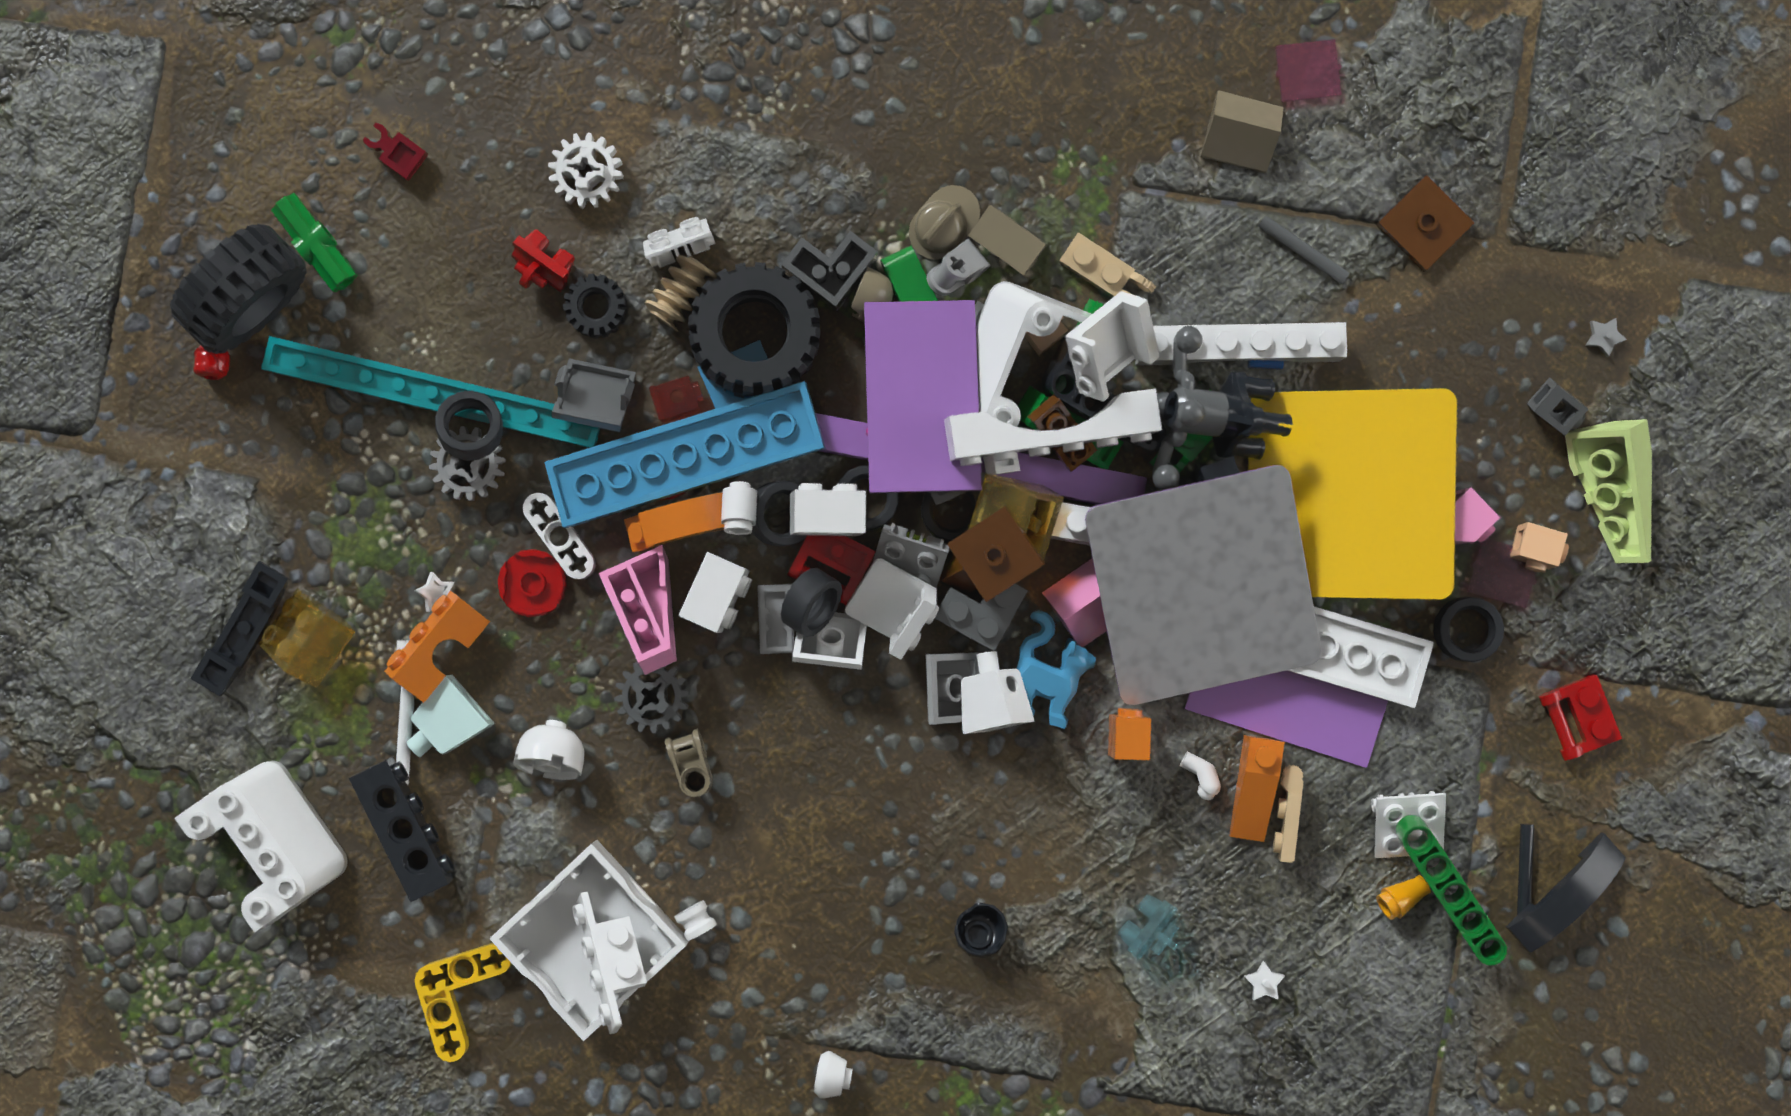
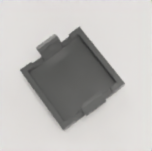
M569 358L567 365L559 369L554 386H558V398L552 410V418L620 432L635 386L636 372Z

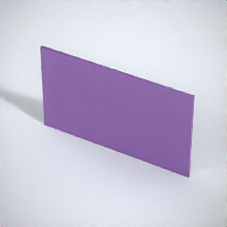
M975 300L864 302L869 493L981 491L982 463L961 466L960 460L950 461L944 419L949 416L979 412Z
M1286 670L1190 692L1185 709L1367 768L1388 700Z

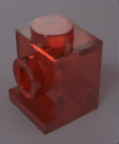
M689 375L649 387L658 419L662 423L701 411L699 402L704 401L703 393L699 382L692 383ZM675 391L683 393V400L679 403H674L671 400V395Z

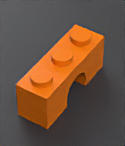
M452 591L437 599L432 606V614L424 623L420 622L414 627L409 635L410 641L402 650L398 649L391 655L387 662L388 667L384 671L391 679L423 703L446 677L433 664L432 654L435 647L444 640L453 639L469 648L490 623L488 619Z

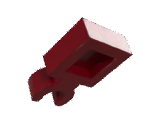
M375 123L373 126L381 132V139L377 142H372L364 137L363 142L373 151H384L378 159L409 181L429 154L400 132L391 139L389 131L382 124Z

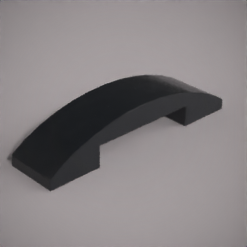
M258 561L241 590L244 594L213 648L207 649L191 677L193 681L218 696H222L244 667L269 626L283 598L290 578L262 561Z
M1601 832L1578 855L1581 861L1536 905L1529 903L1506 926L1527 952L1531 953L1540 948L1572 924L1597 900L1617 875L1626 857L1605 833Z

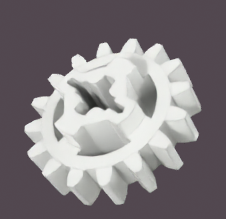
M576 133L573 134V143L569 144L564 139L561 141L564 147L562 152L558 150L552 151V154L557 158V162L548 163V167L556 172V174L551 175L549 181L552 184H559L554 190L558 196L567 193L565 196L567 204L571 205L577 199L578 206L581 209L585 208L587 201H590L594 208H597L599 198L602 197L605 201H610L609 190L619 191V187L614 181L615 179H623L622 172L616 170L623 163L620 158H612L617 152L613 145L605 149L607 141L604 137L601 136L597 142H594L591 133H587L585 140H581ZM579 151L578 155L569 160L570 156ZM596 152L604 156L608 166L596 162ZM589 164L593 172H587L586 177H582L579 170H585L586 165ZM564 176L576 180V190L567 185ZM600 182H604L599 188L592 191V188L594 186H596Z

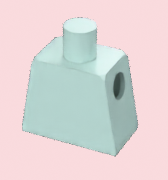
M446 675L424 703L422 702L411 716V721L419 731L406 743L418 757H421L433 746L443 755L451 752L495 723L453 675Z

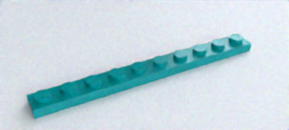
M269 336L261 367L265 371L432 411H438L439 406L449 396L463 391H475L485 394L496 403L501 413L504 428L588 448L596 446L600 431L598 427L552 418L553 403ZM465 409L454 415L490 424L487 415L477 409Z

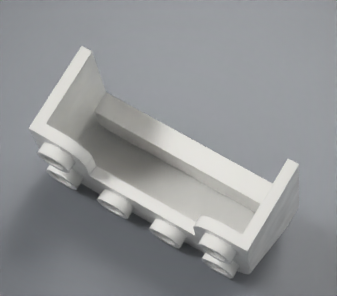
M267 761L253 767L216 788L175 817L184 833L195 840L206 839L224 827L263 884L244 898L241 906L242 915L254 933L270 926L343 874L347 867L346 853L286 767L277 761Z

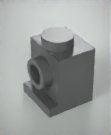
M1550 377L1527 402L1535 413L1565 436L1570 430L1574 431L1583 423L1586 416L1585 413L1589 410L1582 402ZM1563 401V407L1558 411H1553L1559 402Z

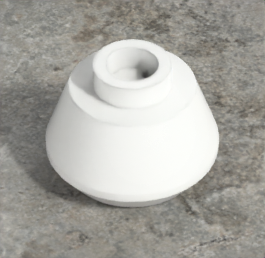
M831 1051L821 1054L814 1085V1093L819 1098L839 1096L842 1093V1089L849 1090L853 1069L846 1068L847 1061Z

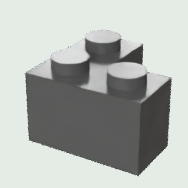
M851 231L830 258L804 238H801L782 262L781 267L785 269L787 275L797 277L802 282L804 288L837 312L860 283L867 268H871L876 262L878 251Z
M1014 584L988 602L982 599L978 603L960 592L949 588L934 619L995 651L1028 590Z

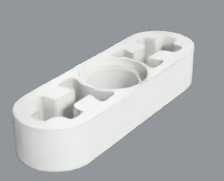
M534 493L528 496L523 504L524 515L565 573L574 579H585L591 576L596 567L595 558L573 527L566 528L569 533V539L566 544L556 546L550 540L551 531L555 527L562 526L554 500L543 493ZM536 500L540 503L547 502L548 506L544 510L549 518L553 519L555 515L559 518V520L549 523L544 530L540 527V525L546 523L544 518L539 514L532 515V511L535 509L533 502ZM575 542L579 547L573 549L574 553L579 558L586 557L588 560L584 564L586 570L583 573L580 570H572L571 566L574 565V560L569 554H566L564 558L560 555V552L569 550Z

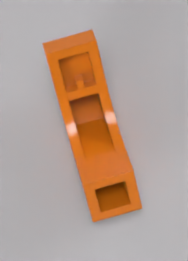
M722 492L657 507L624 519L632 552L643 551L695 535L724 530V525L721 523Z

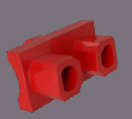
M537 229L525 238L519 235L513 241L515 248L512 253V258L518 261L514 269L522 274L519 285L527 289L534 283L542 289L548 283L562 292L567 286L568 275L574 266L575 257L565 249H560L553 258L546 255L544 251L549 246V240Z

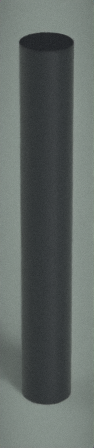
M1520 824L1517 915L1529 903H1532L1534 824Z

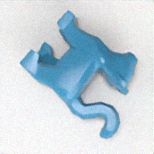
M1035 611L1030 617L1033 621L1039 623L1042 628L1040 632L1024 639L1020 646V656L1016 669L1020 671L1033 716L1035 709L1032 706V702L1035 696L1050 699L1049 724L1065 729L1068 723V719L1064 715L1065 709L1077 692L1080 676L1085 671L1094 668L1096 657L1090 654L1086 648L1077 645L1076 641L1068 638L1062 651L1060 668L1037 660L1034 657V649L1049 642L1055 633V623L1053 618L1046 612Z

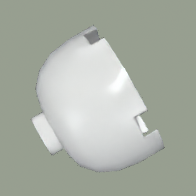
M547 720L546 725L534 726L522 735L515 752L513 765L517 769L529 774H533L534 768L545 772L544 778L558 780L576 779L578 775L581 776L584 763L582 741L574 732L566 729L567 725L557 720Z

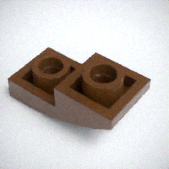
M1054 395L1027 416L1037 431L1060 430L1078 425L1062 401ZM1092 442L1084 443V449L1070 452H1063V446L1051 447L1052 451L1070 472L1074 471L1097 451Z

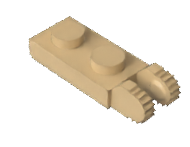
M1079 232L1059 260L1061 265L1112 298L1121 291L1129 293L1123 290L1128 280L1148 293H1152L1156 288L1151 281L1141 274L1134 272V268Z
M1292 764V766H1285V769H1282L1283 773H1281L1283 776L1280 778V784L1285 789L1286 794L1285 798H1279L1277 818L1283 820L1281 833L1275 832L1273 841V853H1279L1278 860L1288 863L1295 861L1303 790L1302 778L1304 777L1302 769Z

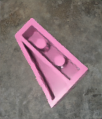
M658 546L599 573L644 674L647 675L677 661L669 559L663 546Z

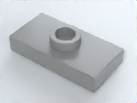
M792 584L758 585L760 654L793 653L794 630L781 620L782 604Z

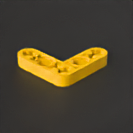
M494 943L428 963L416 973L415 987L435 1051L443 1061L455 1062L459 1060L469 1047V1039L453 989L506 972L512 965L506 958L501 962V967H498L497 963L493 962L483 967L486 973H481L480 960L491 957L495 949L498 954H503ZM465 959L472 963L474 971L471 977L462 978L456 973L455 966L459 960ZM443 965H448L449 977L436 982V988H433L431 983L425 984L423 978L428 976V970L431 971L432 975H438L446 971ZM445 1003L449 1006L451 1010L449 1020L439 1021L434 1017L433 1008L435 1004ZM452 1023L455 1024L456 1028H452L449 1031L451 1039L453 1041L459 1040L460 1046L456 1049L455 1054H453L451 1049L444 1048V1044L448 1041L447 1032L444 1031L442 1034H439L438 1029H444Z

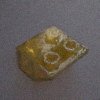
M986 473L969 529L1007 505L1044 560L1064 497L1044 485Z
M297 588L293 595L284 602L282 611L273 624L265 630L259 645L285 673L317 688L356 631L342 617Z

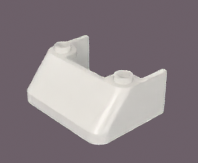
M1000 282L994 285L988 294L976 324L979 412L984 411L999 421L1015 427L1029 429L1018 425L1021 414L1017 404L1011 399L1000 396L1026 331L1037 336H1047L1058 328L1063 315L1083 322L1092 314L1011 282Z

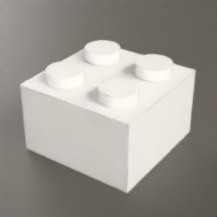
M803 483L801 486H798V490H794L790 494V535L860 536L865 534L866 491H857V484H836V486H833V490H822V484Z
M707 552L678 616L716 633H722L724 628L730 629L738 613V610L733 608L738 596L744 598L751 585L752 579L747 577L750 570Z

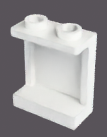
M1122 291L1065 336L1079 393L1103 402L1109 398L1106 382L1134 359L1152 364L1160 357L1148 300Z

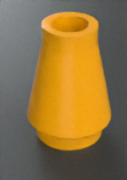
M1418 875L1413 879L1382 888L1381 894L1376 899L1380 909L1390 920L1396 917L1401 919L1431 890L1426 880L1421 875Z

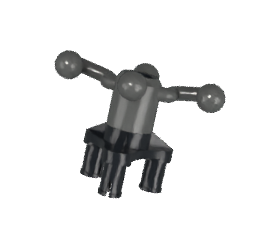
M1193 326L1181 328L1173 340V373L1178 382V387L1170 393L1161 392L1157 394L1160 419H1165L1166 424L1171 429L1170 433L1162 440L1152 470L1153 483L1161 491L1176 488L1180 482L1178 470L1174 466L1169 465L1174 447L1183 445L1187 433L1212 436L1218 457L1241 456L1260 460L1265 452V441H1263V438L1246 436L1268 433L1286 437L1292 430V428L1278 425L1279 423L1292 425L1293 421L1290 414L1264 412L1262 408L1256 407L1249 399L1255 398L1270 401L1275 392V382L1273 379L1247 377L1246 373L1232 371L1227 376L1219 392L1195 389L1194 376L1187 371V354L1196 352L1201 347L1203 339L1200 331Z

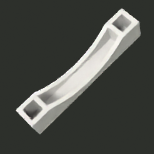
M1346 322L1153 326L1160 357L1152 364L1137 359L1135 361L1136 365H1172L1175 335L1181 328L1193 326L1202 334L1203 342L1196 352L1187 354V363L1235 360L1339 362L1347 357Z
M1156 389L1121 393L1113 397L1101 411L1089 420L1077 426L1060 430L1036 431L1018 428L999 421L984 411L953 415L944 419L950 461L960 460L961 466L982 463L981 457L993 455L995 461L1011 460L1016 458L1015 452L1029 451V457L1050 454L1051 447L1063 446V452L1084 449V443L1097 441V447L1118 445V438L1131 437V443L1152 440L1151 434L1162 430Z

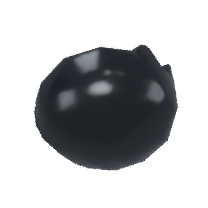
M975 903L958 917L954 935L958 947L968 956L986 958L995 954L1004 945L1008 925L1004 914L996 906L986 903Z

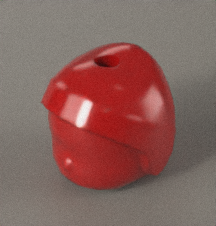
M200 345L194 351L193 371L197 376L209 380H219L227 375L230 366L228 350L226 353L216 354L206 351Z

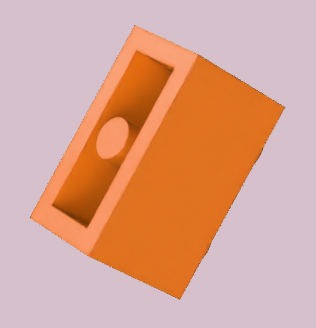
M1118 708V715L1109 714L1108 755L1110 757L1123 760H1150L1151 718L1142 715L1143 710Z

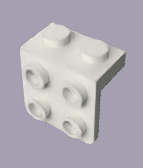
M876 559L846 604L845 612L855 620L889 637V654L902 659L907 650L913 651L921 638L920 630L924 624H931L939 610V606L936 605L937 588L883 559Z

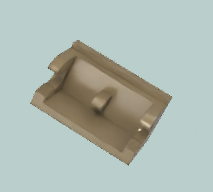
M993 205L988 206L968 235L1022 275H1025L1047 246L1045 242Z

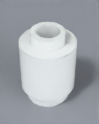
M731 482L730 487H726L722 491L721 523L724 525V531L734 535L752 533V526L756 525L757 490L751 488V484L747 482Z

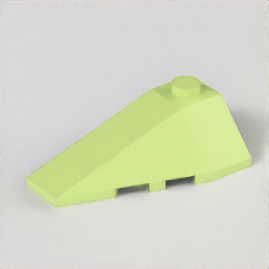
M1647 419L1612 421L1575 429L1574 431L1570 430L1565 436L1569 466L1574 476L1578 475L1585 489L1584 497L1587 504H1592L1600 521L1598 527L1615 563H1649L1651 561L1652 450Z

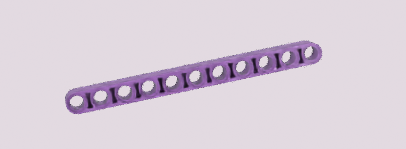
M816 413L826 448L820 451L868 460L867 423ZM1018 452L1020 471L986 476L982 480V483L1094 505L1144 495L1147 478L1085 465H1080L1070 472L1060 460L1039 456L1029 457V454ZM981 457V473L986 472L984 458Z

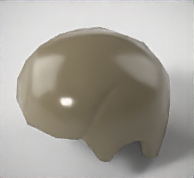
M870 267L867 268L851 306L857 312V314L852 313V317L865 323L864 302H892L893 286L888 277Z

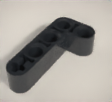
M1066 339L1063 340L1043 375L1042 388L1048 396L1054 395L1058 397L1065 406L1090 419L1101 411L1116 395L1108 391L1109 398L1104 402L1095 399L1094 405L1089 409L1086 408L1084 403L1085 395L1079 393L1076 385ZM1064 375L1067 379V385L1059 393L1056 389V381L1059 376ZM1161 423L1162 430L1151 434L1152 440L1131 443V437L1122 439L1132 445L1154 450L1161 446L1162 440L1166 436V429Z

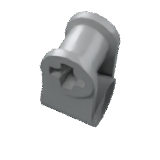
M967 239L944 256L942 263L929 271L927 283L935 293L947 296L963 285L977 279L991 265L973 242Z

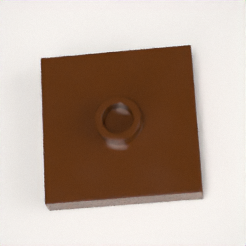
M1426 175L1376 225L1425 272L1474 222Z
M1007 505L947 544L985 602H988L1045 564Z

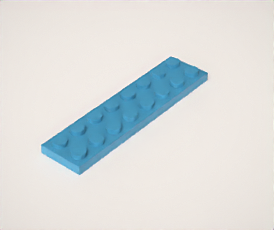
M803 381L544 463L562 527L569 528L826 448L807 383Z

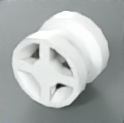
M704 900L674 916L677 923L683 925L685 929L684 936L687 941L702 935L717 925L715 919L708 916L706 912L707 905Z

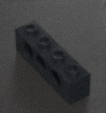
M392 756L353 775L349 780L410 902H413L448 885L454 879L452 873L455 870L450 857L446 853L442 855L436 843L439 841V836L432 823L427 824L421 811H424V806L416 792L411 793L405 782L409 777L404 765L400 761L396 762ZM384 788H390L397 794L396 804L391 805L383 800L382 791ZM399 819L408 820L412 824L413 832L411 835H404L398 830L397 823ZM414 850H421L426 853L428 857L427 865L420 866L414 862L412 856Z

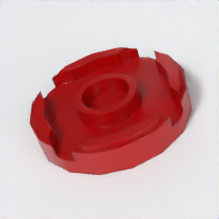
M536 549L522 550L510 557L501 567L497 580L499 595L506 606L516 614L527 617L544 616L555 610L564 599L567 588L566 573L555 557L550 553Z

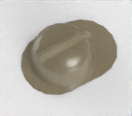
M949 185L936 191L915 214L909 226L910 242L916 252L927 259L939 260L964 242L980 219L981 209L975 195L963 186Z

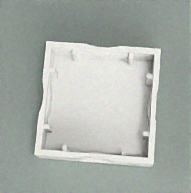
M598 840L589 845L533 900L527 903L489 938L523 976L530 979L540 988L551 1007L583 1041L602 1025L598 1012V1006L602 1003L599 991L594 992L591 986L590 971H593L590 958L586 959L582 951L581 939L584 938L582 925L577 926L574 920L573 905H576L580 893L588 892L596 924L630 916L647 981L689 942L686 940L684 933ZM638 988L614 993L618 1009Z

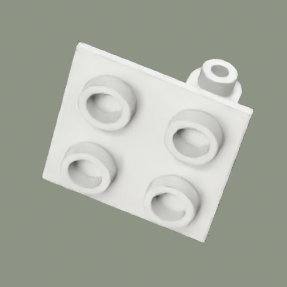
M693 217L679 224L680 228L667 232L666 229H661L647 236L648 240L643 241L645 257L649 259L651 267L658 265L659 268L674 263L675 259L671 250L674 249L676 256L680 255L678 247L684 246L687 256H691L687 245L689 243L694 255L709 250L710 245L716 243L707 219L699 220L698 217Z
M1429 791L1428 794L1414 795L1411 792L1408 793V796L1399 793L1398 796L1384 797L1383 795H1378L1377 798L1371 799L1372 811L1376 812L1375 858L1409 856L1396 835L1398 822L1408 815L1421 817L1444 850L1446 793L1435 794L1434 791ZM1422 830L1411 832L1408 840L1414 841L1418 839L1422 834Z

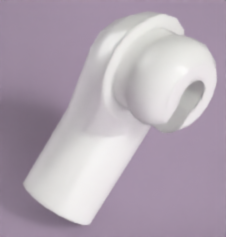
M1187 751L1180 766L1197 775L1200 784L1197 791L1198 795L1204 800L1213 799L1220 792L1221 788L1215 766Z

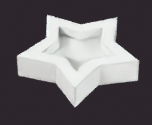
M430 572L426 585L414 590L425 599L426 612L431 611L432 606L439 597L450 592L454 582H443L433 572Z
M1263 961L1257 972L1244 975L1253 985V1000L1264 995L1278 999L1277 985L1284 978V974L1271 972Z

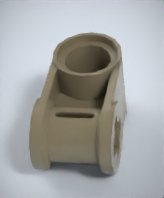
M694 729L692 734L674 740L670 737L666 738L667 753L675 769L682 792L691 797H699L708 793L713 785V776L699 729ZM693 745L690 749L679 751L681 748ZM694 771L700 772L705 778L704 787L700 791H694L688 785V777Z

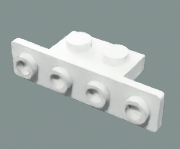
M588 892L580 893L576 905H573L574 920L577 926L582 925L584 938L581 939V946L584 957L591 960L593 971H590V982L594 992L599 991L602 1003L598 1006L600 1021L603 1026L607 1025L609 1033L613 1034L617 1033L622 1026L614 993L644 987L647 984L630 916L596 924Z

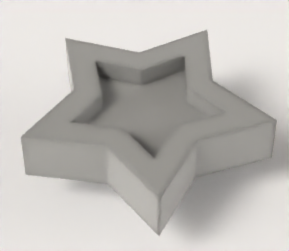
M1616 318L1605 324L1590 321L1592 336L1585 346L1599 347L1603 354L1609 357L1614 345L1627 339L1617 331Z

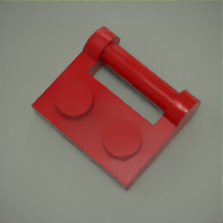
M807 535L787 576L797 580L801 574L811 569L805 566L810 556L851 577L847 586L841 584L842 595L840 603L846 605L860 584L876 551L847 536Z
M1597 675L1587 676L1539 695L1542 706L1547 707L1563 749L1560 752L1564 761L1577 758L1584 753L1622 739ZM1564 698L1567 700L1582 738L1581 742L1575 743L1559 701Z

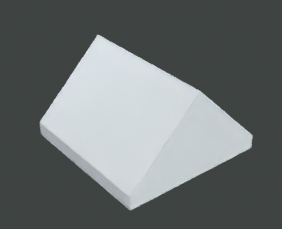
M835 612L829 623L814 636L804 637L796 632L792 662L861 670L867 625L855 620L846 613Z

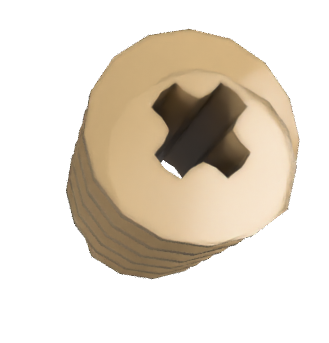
M678 255L676 260L681 269L670 266L668 269L674 279L662 278L660 281L666 290H653V294L658 302L645 301V305L651 314L677 332L678 330L672 322L674 320L683 323L686 321L680 311L682 309L693 311L692 305L688 300L689 298L695 299L696 296H700L696 288H702L706 283L705 276L717 277L713 271L691 256Z

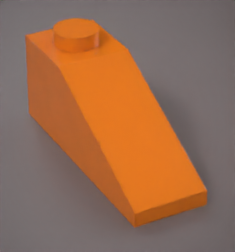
M1244 735L1229 837L1264 842L1280 778L1285 742Z

